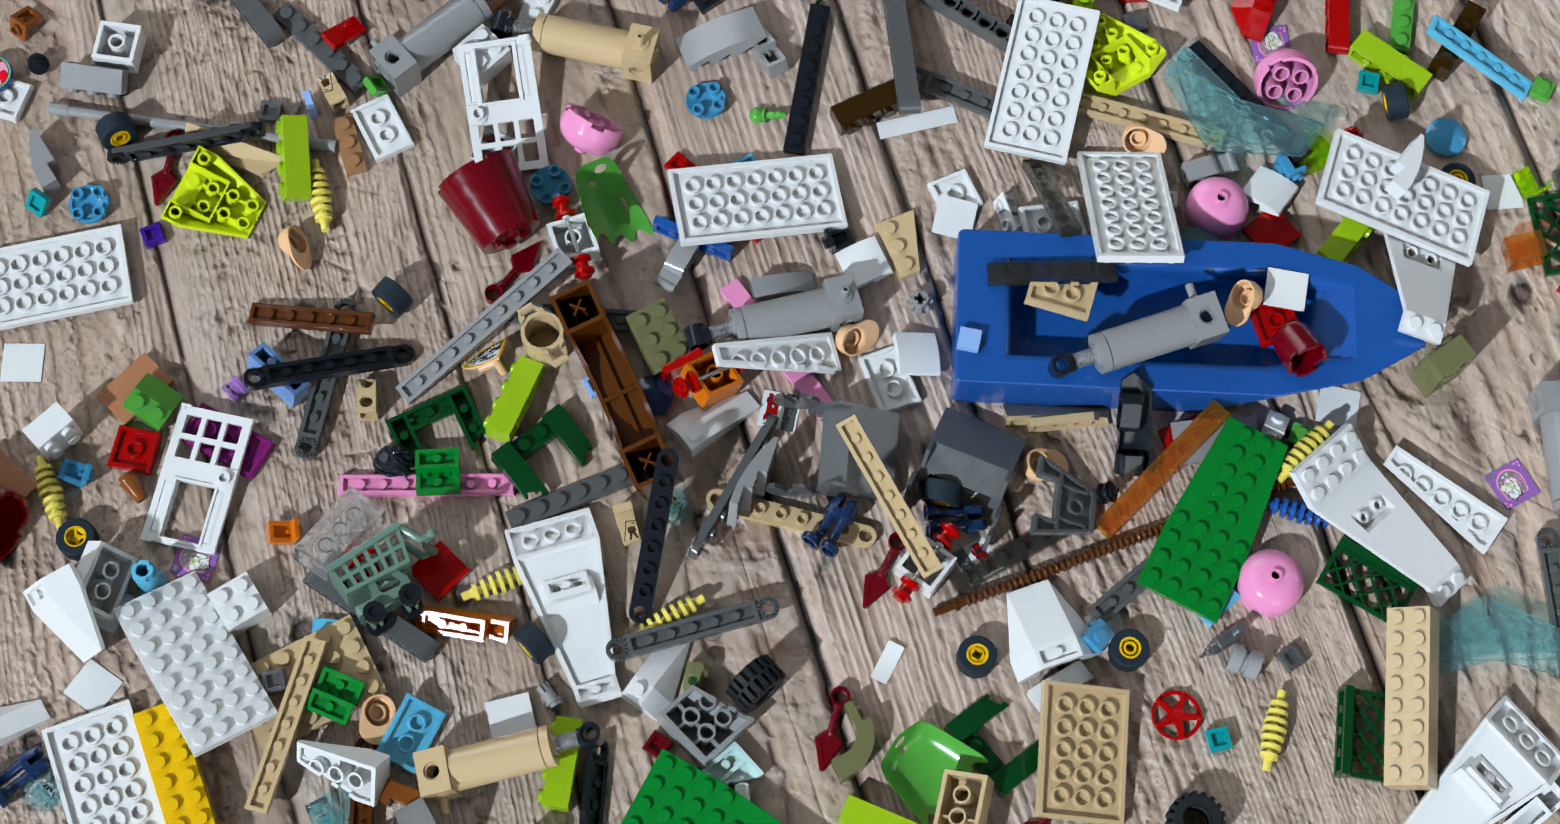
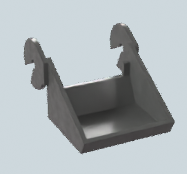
M784 393L773 396V402L779 406L808 409V414H817V417H823L819 476L818 479L811 480V487L793 483L792 489H788L774 482L766 485V492L777 496L809 498L816 495L836 496L840 493L848 498L878 500L835 426L854 414L895 484L900 413L840 399L825 404L818 397L804 393L800 394L799 400H795Z
M946 407L926 448L919 471H913L908 480L906 492L903 496L905 503L907 504L911 492L916 493L920 482H924L929 477V474L958 483L965 488L990 497L988 507L994 510L989 520L992 526L982 548L986 552L1005 506L1001 504L1027 438Z

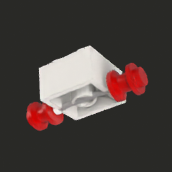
M561 194L556 196L551 202L552 208L557 209L558 212L555 214L557 221L546 224L553 250L559 247L573 262L570 268H577L574 272L575 278L584 281L590 279L595 273V268L589 266L588 263L601 259L600 249L590 227L588 229L585 214L576 215L575 209L569 207L572 203L571 197Z
M951 522L948 524L942 523L940 526L942 532L934 534L932 536L933 540L925 535L943 569L923 579L908 551L897 563L894 574L900 578L902 584L900 587H893L892 589L894 593L893 598L901 604H904V602L910 603L912 601L910 595L913 591L920 592L928 599L933 596L957 561V557L947 551L952 548L950 544L952 539H959L960 537L959 528Z

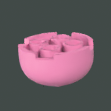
M1284 48L1269 53L1259 62L1254 72L1253 83L1259 99L1269 109L1275 111L1294 110L1292 105H1299L1304 101L1308 102L1314 95L1318 86V74L1312 61L1304 53L1295 49ZM1283 92L1286 99L1292 103L1288 105H1278L1270 101L1268 98L1276 99L1280 97Z
M574 103L567 104L560 119V130L563 137L574 146L575 151L581 154H607L615 149L624 133L621 131L622 128L612 120Z
M1209 177L1198 182L1189 192L1184 204V217L1190 229L1211 241H1223L1234 237L1244 226L1249 213V202L1244 190L1236 182L1224 177Z
M1266 549L1255 552L1246 559L1235 587L1236 592L1241 596L1239 598L1249 611L1252 610L1255 613L1264 615V617H1278L1292 610L1300 600L1304 590V576L1299 564L1290 555L1279 550Z

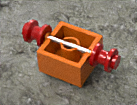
M713 351L683 367L679 374L680 377L674 379L673 390L681 398L688 397L690 391L700 408L704 409L737 394L744 382L739 375L743 372L744 368L716 367Z

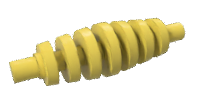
M312 159L310 161L312 168L310 169L312 192L310 204L313 208L312 211L315 215L316 223L321 225V231L329 232V222L333 219L331 214L332 192L325 169L320 167L318 159Z
M1327 420L1322 426L1316 425L1313 431H1309L1306 434L1307 437H1302L1300 442L1294 445V448L1289 452L1290 456L1287 455L1284 459L1285 463L1281 464V472L1276 478L1279 483L1282 484L1288 477L1292 478L1289 472L1320 446L1324 440L1330 437L1329 431L1334 426L1330 420Z
M39 455L36 457L38 466L34 469L35 475H37L38 496L43 507H45L46 514L49 515V521L55 523L58 531V528L64 523V519L67 518L63 489L60 486L59 480L56 479L57 475L53 471L52 465L46 463L44 455Z
M512 566L513 573L511 574L508 568H504L505 576L501 577L499 570L494 571L495 580L489 574L486 576L488 583H484L483 578L478 580L480 586L476 587L475 582L470 584V590L461 593L463 601L471 598H476V601L481 600V594H484L485 599L490 598L488 592L491 590L494 596H498L497 588L499 587L502 594L507 593L505 585L508 584L510 590L515 589L513 583L517 581L518 586L522 585L523 583L515 566Z
M702 594L694 599H690L689 596L686 597L687 603L685 604L681 600L676 601L679 606L675 609L673 604H669L670 613H667L664 607L661 608L663 617L660 618L658 613L655 612L653 616L656 621L652 622L648 618L646 619L648 625L644 627L643 623H641L638 630L642 631L671 623L675 619L677 621L682 620L680 617L682 615L685 618H689L688 612L692 610L693 614L698 612L697 606L706 601Z
M1279 689L1276 699L1271 700L1270 706L1272 708H1268L1267 715L1269 716L1265 717V724L1262 725L1261 729L1264 732L1261 734V740L1264 742L1260 743V748L1264 751H1260V758L1263 759L1262 770L1267 772L1271 771L1272 762L1278 761L1279 755L1276 753L1281 752L1282 747L1280 745L1284 743L1285 739L1283 737L1287 734L1285 728L1288 722L1285 719L1288 718V712L1285 710L1289 709V704L1285 701L1287 693L1285 690Z

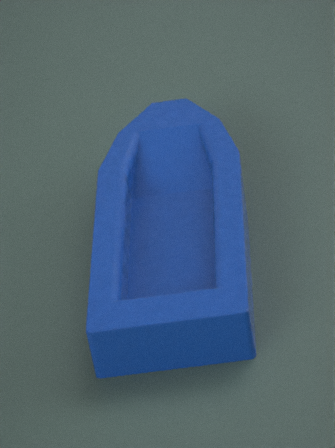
M962 229L958 233L953 266L951 398L954 401L1118 409L1121 379L1134 372L1151 387L1152 410L1200 412L1363 381L1424 348L1426 345L1425 341L1398 331L1403 313L1398 290L1359 266L1276 243L1181 239L1185 255L1184 263L1097 262L1092 235ZM1268 267L1309 274L1304 312L1294 311L1298 321L1307 324L1327 351L1325 362L1321 360L1316 365L1317 370L1303 377H1297L1296 374L1289 375L1276 354L1273 345L1261 348L1249 317L1243 325L1238 327L1232 326L1227 322L1230 332L1216 342L1191 350L1188 346L1105 374L1099 373L1094 364L1078 368L1076 372L1070 373L1062 379L1053 378L1048 372V364L1057 354H1073L1089 349V335L1178 307L1186 299H1189L1185 285L1191 282L1194 284L1197 295L1215 290L1224 317L1225 306L1231 290L1240 280L1245 279L1256 282L1263 291V303ZM1030 282H1057L1058 284H1070L1071 282L1090 284L1091 282H1098L1088 321H1082L1024 304ZM961 326L982 330L978 353L956 349ZM1056 362L1057 368L1064 371V363Z

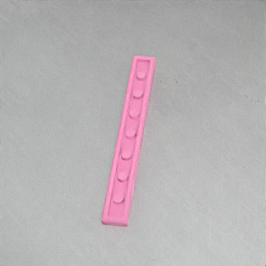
M737 278L719 290V293L731 308L755 303L754 299ZM782 371L799 394L804 393L816 396L825 404L833 402V399L812 373Z
M502 473L461 474V494L436 496L416 495V474H408L407 478L404 476L388 477L382 474H340L339 497L515 496V487Z

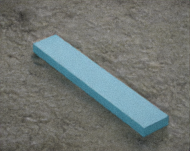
M1439 15L1432 17L1425 32L1427 35L1521 101L1526 99L1533 84L1531 80Z

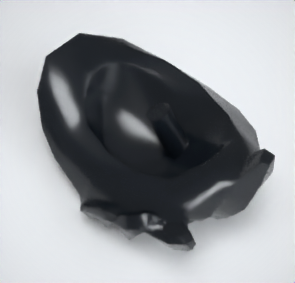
M386 445L375 456L373 467L377 472L388 477L404 476L407 478L408 460H413V457L398 445Z

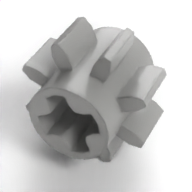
M921 288L915 293L913 291L910 292L912 299H907L906 302L907 305H911L910 313L915 312L918 313V316H921L923 312H930L929 306L933 305V300L929 299L930 292L926 293Z

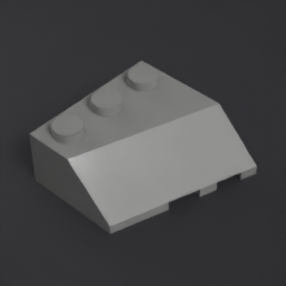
M691 685L659 713L657 722L703 770L734 741L736 742L755 719L740 713L731 705L728 706L718 701L716 697Z

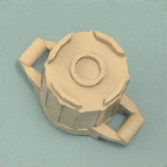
M531 302L518 309L521 339L526 357L543 363L545 368H557L569 361L565 333L559 318ZM534 310L535 313L530 314V315L525 319L524 316Z

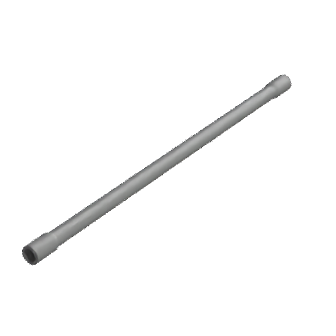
M50 102L48 106V113L50 115L100 120L104 115L114 112ZM128 114L134 125L169 130L175 129L185 132V126L188 122ZM188 122L208 130L212 127H226L196 122ZM266 132L263 138L259 137L257 139L255 137V139H249L274 144L279 142L278 134ZM308 138L309 148L333 153L337 151V140Z

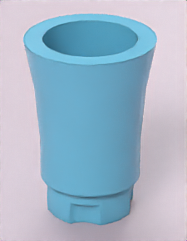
M139 560L138 563L132 566V578L142 595L168 582L166 574L147 560Z

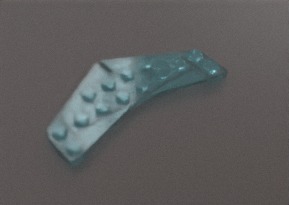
M1184 45L1180 46L1164 69L1163 79L1205 148L1207 149L1217 134L1219 135L1211 146L1210 151L1301 157L1309 151L1324 129L1325 125L1317 120L1241 100L1191 49Z
M1485 595L1440 622L1439 676L1488 661H1501L1560 676V628L1491 595L1488 597L1490 616L1487 614Z

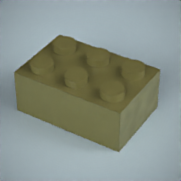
M663 297L622 319L652 376L660 373L662 366L690 352L688 343Z
M1461 334L1455 338L1450 336L1441 343L1442 346L1438 349L1434 347L1429 350L1425 357L1419 361V364L1413 368L1414 373L1410 379L1425 398L1458 377L1477 355Z

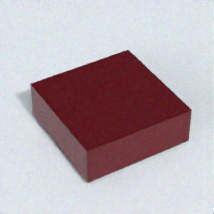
M654 730L642 747V750L657 759L662 749L669 751L673 741Z

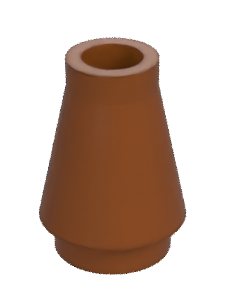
M130 470L118 478L119 486L137 504L148 498L138 473Z

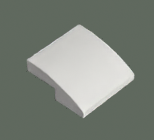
M1260 166L1243 190L1248 201L1259 204L1260 211L1279 217L1299 190V187L1283 175Z
M875 236L859 241L835 253L844 274H853L857 290L872 281L876 283L894 273Z
M894 332L892 339L897 353L894 360L899 375L940 376V357L935 333Z

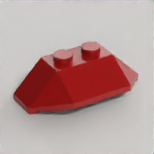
M1233 0L1230 11L1240 29L1242 37L1262 42L1277 0Z

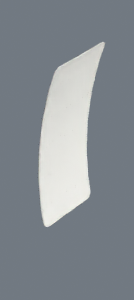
M889 640L871 674V678L887 684L904 651V647Z

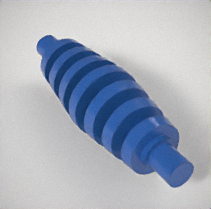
M1277 496L1272 500L1268 499L1266 508H1269L1271 510L1270 513L1274 515L1278 510L1279 517L1284 518L1285 513H1288L1287 520L1292 521L1294 515H1296L1295 523L1301 524L1303 517H1305L1304 525H1309L1312 519L1313 526H1318L1320 521L1322 522V527L1330 525V523L1308 509V507L1305 509L1306 503L1304 500H1301L1297 507V499H1292L1290 504H1288L1289 498L1285 497L1282 502H1279L1280 497Z

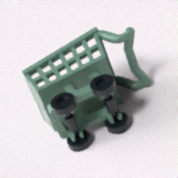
M395 521L327 565L333 587L349 608L364 602L355 607V611L361 625L366 624V629L370 635L377 637L384 635L389 626L388 620L385 617L386 613L401 607L402 614L408 619L418 618L422 614L424 607L421 601V590L416 584L410 582V579L413 578L408 553L421 560L438 555V548L431 544V540L437 534L435 529H429L425 534L421 535L410 527ZM395 533L396 542L391 544L388 536ZM402 534L415 542L422 543V548L425 552L411 543L403 541ZM385 539L388 547L381 550L378 543ZM374 546L377 553L370 557L367 550ZM400 551L402 557V561L400 562L398 561L397 556L395 554V552ZM363 553L366 560L359 563L356 557ZM387 557L391 562L390 566H388L385 561V558ZM353 560L356 566L349 570L346 563ZM377 563L381 570V572L379 573L375 567V564ZM342 567L345 573L338 576L335 571ZM367 570L370 576L367 577L364 571ZM355 576H357L360 583H357V581L354 578Z

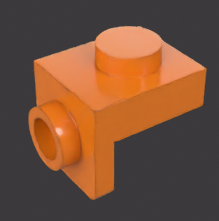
M293 518L291 521H268L266 523L267 541L270 545H294L302 536V526L299 524V518Z

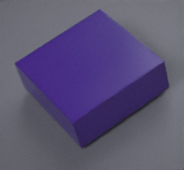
M159 221L139 229L147 249L168 242Z

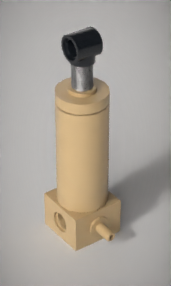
M499 10L495 12L490 31L500 39L509 38V36L517 34H530L532 50L535 52L622 69L624 78L652 84L662 48L660 28L631 23L630 30L628 31L545 13H539L534 23L518 21L511 13Z
M586 722L580 728H576L574 732L556 736L550 724L453 749L440 745L413 752L420 797L432 804L439 803L441 815H448L450 813L448 800L463 797V790L557 767L560 765V752L578 747L598 748L605 741V732L596 723ZM596 730V737L588 740V733Z

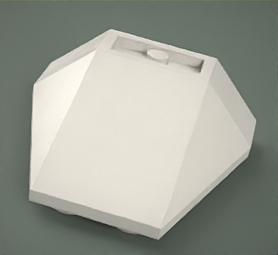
M73 562L44 576L23 591L33 612L83 662L88 661L106 649L81 579L80 571L74 566Z
M1048 579L1006 594L1010 664L1018 683L1039 676L1041 671L1079 658L1080 661L1101 654V652L1096 654L1081 638L1089 627Z

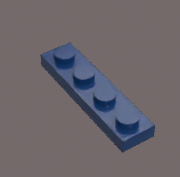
M655 216L653 231L677 241L679 238L677 223L665 216ZM729 242L699 245V250L730 262L733 257L734 246Z

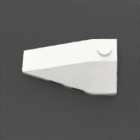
M745 391L704 409L697 407L685 411L667 423L666 427L691 458H693L761 407L750 393Z
M41 699L0 707V747L51 720Z

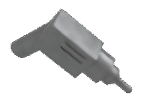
M1240 623L1235 628L1232 627L1207 644V648H1205L1204 653L1198 656V659L1206 655L1215 656L1235 644V642H1238L1241 638L1240 635L1247 628L1246 625Z

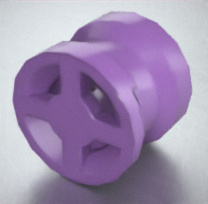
M235 375L231 378V382L221 387L235 403L242 394H246L249 391Z

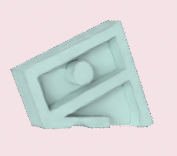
M735 741L702 770L727 786L760 778L764 775V772Z

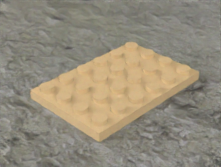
M350 614L307 635L328 643L313 687H316L324 666H329L367 682L355 710L361 708L363 702L374 694H389ZM304 637L250 664L263 688L261 672L281 667L285 668L287 683L289 682ZM285 691L268 695L277 712ZM305 709L294 741L334 721ZM276 718L253 729L263 753Z
M1053 680L1042 681L1035 817L1094 824H1124L1130 690Z

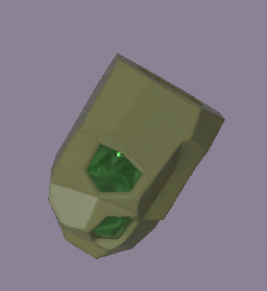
M694 661L687 662L683 691L685 692L691 685L705 691L709 666Z

